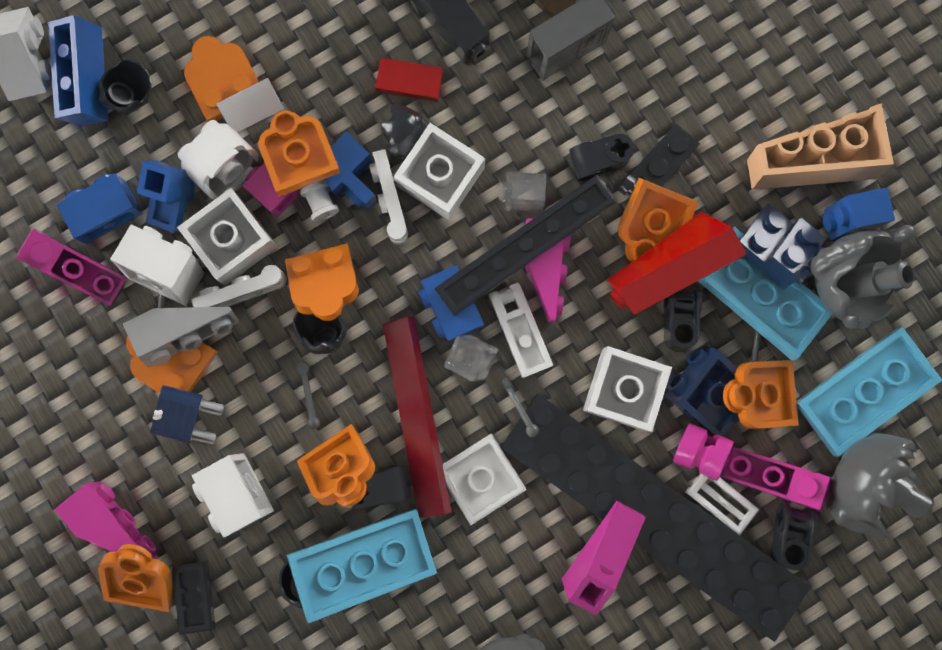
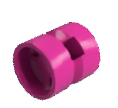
M689 423L673 462L688 469L698 467L701 475L718 481L734 441L718 434L710 437L708 436L707 429Z

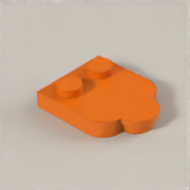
M211 36L201 37L194 43L192 47L193 59L187 63L184 69L185 79L207 122L211 120L218 121L224 118L216 103L259 82L245 53L238 45L234 43L221 44L218 39Z
M280 111L273 117L270 128L265 130L259 138V150L278 197L341 173L323 127L315 117H299V115L291 111Z
M638 178L618 224V236L626 243L625 255L630 262L636 260L658 242L692 219L699 202Z
M348 243L285 259L291 299L295 308L300 313L314 314L325 321L333 320L340 315L343 306L350 304L358 296L359 288Z
M129 337L126 340L127 349L133 356L130 363L132 374L159 394L163 385L191 392L218 353V351L202 341L201 345L188 351L183 350L171 356L167 363L148 368L137 357Z
M755 361L739 365L735 372V380L729 381L724 388L723 399L726 407L731 412L738 413L742 425L749 429L799 426L793 361Z
M352 424L297 460L311 494L322 505H332L337 502L342 507L354 506L364 497L367 490L366 482L375 471V463L361 436Z
M134 544L122 545L117 552H108L104 555L98 567L104 601L170 612L174 602L170 568L164 562L152 558L149 551Z

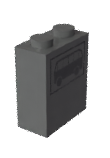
M580 0L530 31L526 56L542 81L606 43L615 20V11L609 0Z

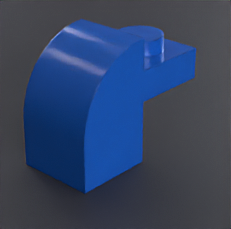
M346 131L331 146L341 173L325 180L336 197L346 189L347 191L344 195L357 208L362 204L369 211L377 203L375 194L357 177L372 163L370 153Z
M157 160L142 162L137 193L150 197L145 223L173 233L180 232L177 227L183 222L186 203L189 200H194L195 184L188 177L186 170Z

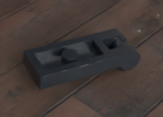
M676 123L622 182L617 190L623 195L627 193L631 196L638 178L662 187L700 143Z

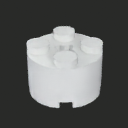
M216 120L207 122L203 126L201 133L191 143L184 145L178 152L181 168L186 170L188 177L214 200L218 198V194L226 192L230 188L235 192L241 188L246 182L247 174L253 169L251 167L253 159L258 162L259 158L257 151L233 128L225 123L219 124Z

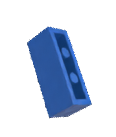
M75 15L49 21L54 117L80 126L108 121L107 108L98 101V82L105 71L102 27Z

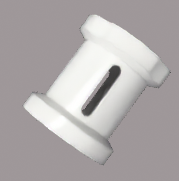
M326 180L316 182L300 190L301 196L307 199L312 210L311 219L313 222L326 220L339 212L338 206L333 205L328 194Z

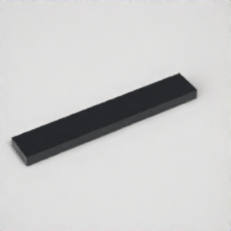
M594 176L438 285L435 291L452 315L456 316L616 203L615 198L599 176Z

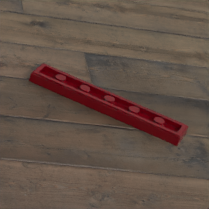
M405 317L384 323V335L419 518L451 513L415 317Z

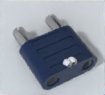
M163 385L154 412L150 434L186 443L195 440L213 445L216 440L215 433L195 429L199 411L221 416L224 405L203 400V395Z

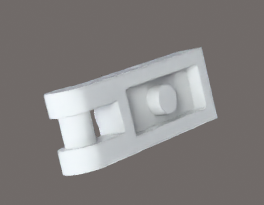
M385 149L372 152L375 163H371L369 166L374 183L380 182L383 193L377 196L382 214L389 212L391 220L387 226L389 238L394 244L401 245L407 241L408 231Z
M268 265L264 267L259 276L250 278L249 275L235 278L231 280L230 286L219 289L218 286L206 288L199 292V297L191 300L194 307H229L282 288L286 284L287 277L278 267Z
M518 282L512 284L508 290L501 293L495 291L488 294L521 377L525 378L552 367L553 363ZM515 301L518 309L507 313L504 305Z

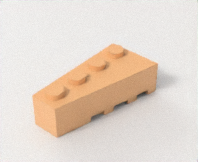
M882 103L860 113L854 112L845 115L842 119L827 124L824 122L815 125L812 129L800 133L794 132L758 144L747 159L752 190L872 180L881 177L894 165Z

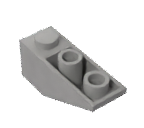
M230 307L153 308L123 323V326L137 357L149 368L167 363L171 356L183 350L188 351L197 348L203 340L213 335H222L230 331L233 325L239 323V320Z

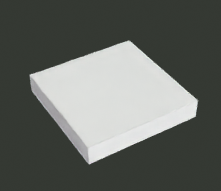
M492 433L443 464L447 488L470 525L527 490Z

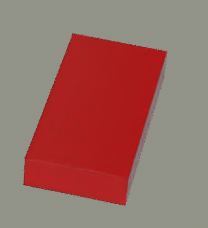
M381 57L375 89L376 92L438 102L443 68Z

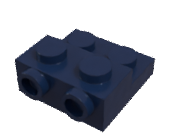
M768 203L759 212L739 240L747 253L743 257L785 290L792 283L800 284L809 276L811 269L808 264L811 263L812 258L821 249H824L821 245L826 237L801 217L795 223H792Z
M704 345L702 348H697L690 353L687 359L689 365L685 371L670 379L667 385L669 391L665 397L685 416L692 418L702 428L707 429L712 437L716 434L724 437L738 419V413L731 412L726 407L723 399L724 388L729 381L735 380L737 367L718 349Z

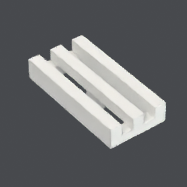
M703 475L696 477L693 485L688 487L685 493L725 526L740 535L759 509L720 477L718 481L710 479L748 510L744 515L705 483L708 477ZM701 488L739 519L738 525L703 498L697 491Z

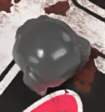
M905 225L886 232L877 229H866L849 234L836 240L830 247L821 249L812 258L810 269L815 278L818 295L826 309L836 318L842 320L846 328L865 329L872 322L883 320L892 312L894 307L893 304H887V301L895 289H908L912 286L914 272L910 264L906 261L894 264L901 258L902 245L915 235V229L911 225Z
M872 433L868 437L856 441L846 450L836 467L832 479V489L835 498L830 507V512L839 526L860 534L870 535L877 541H884L886 531L879 520L881 504L894 509L900 507L914 516L916 520H921L931 513L934 506L933 497H929L913 487L917 476L910 469V464L907 461L915 459L912 451L916 452L913 441L895 435Z

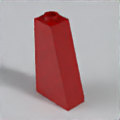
M700 212L610 277L607 282L613 291L609 295L620 309L626 307L635 315L738 260L747 253L731 226Z

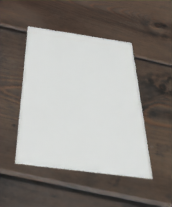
M268 78L216 103L227 124L237 133L284 109Z

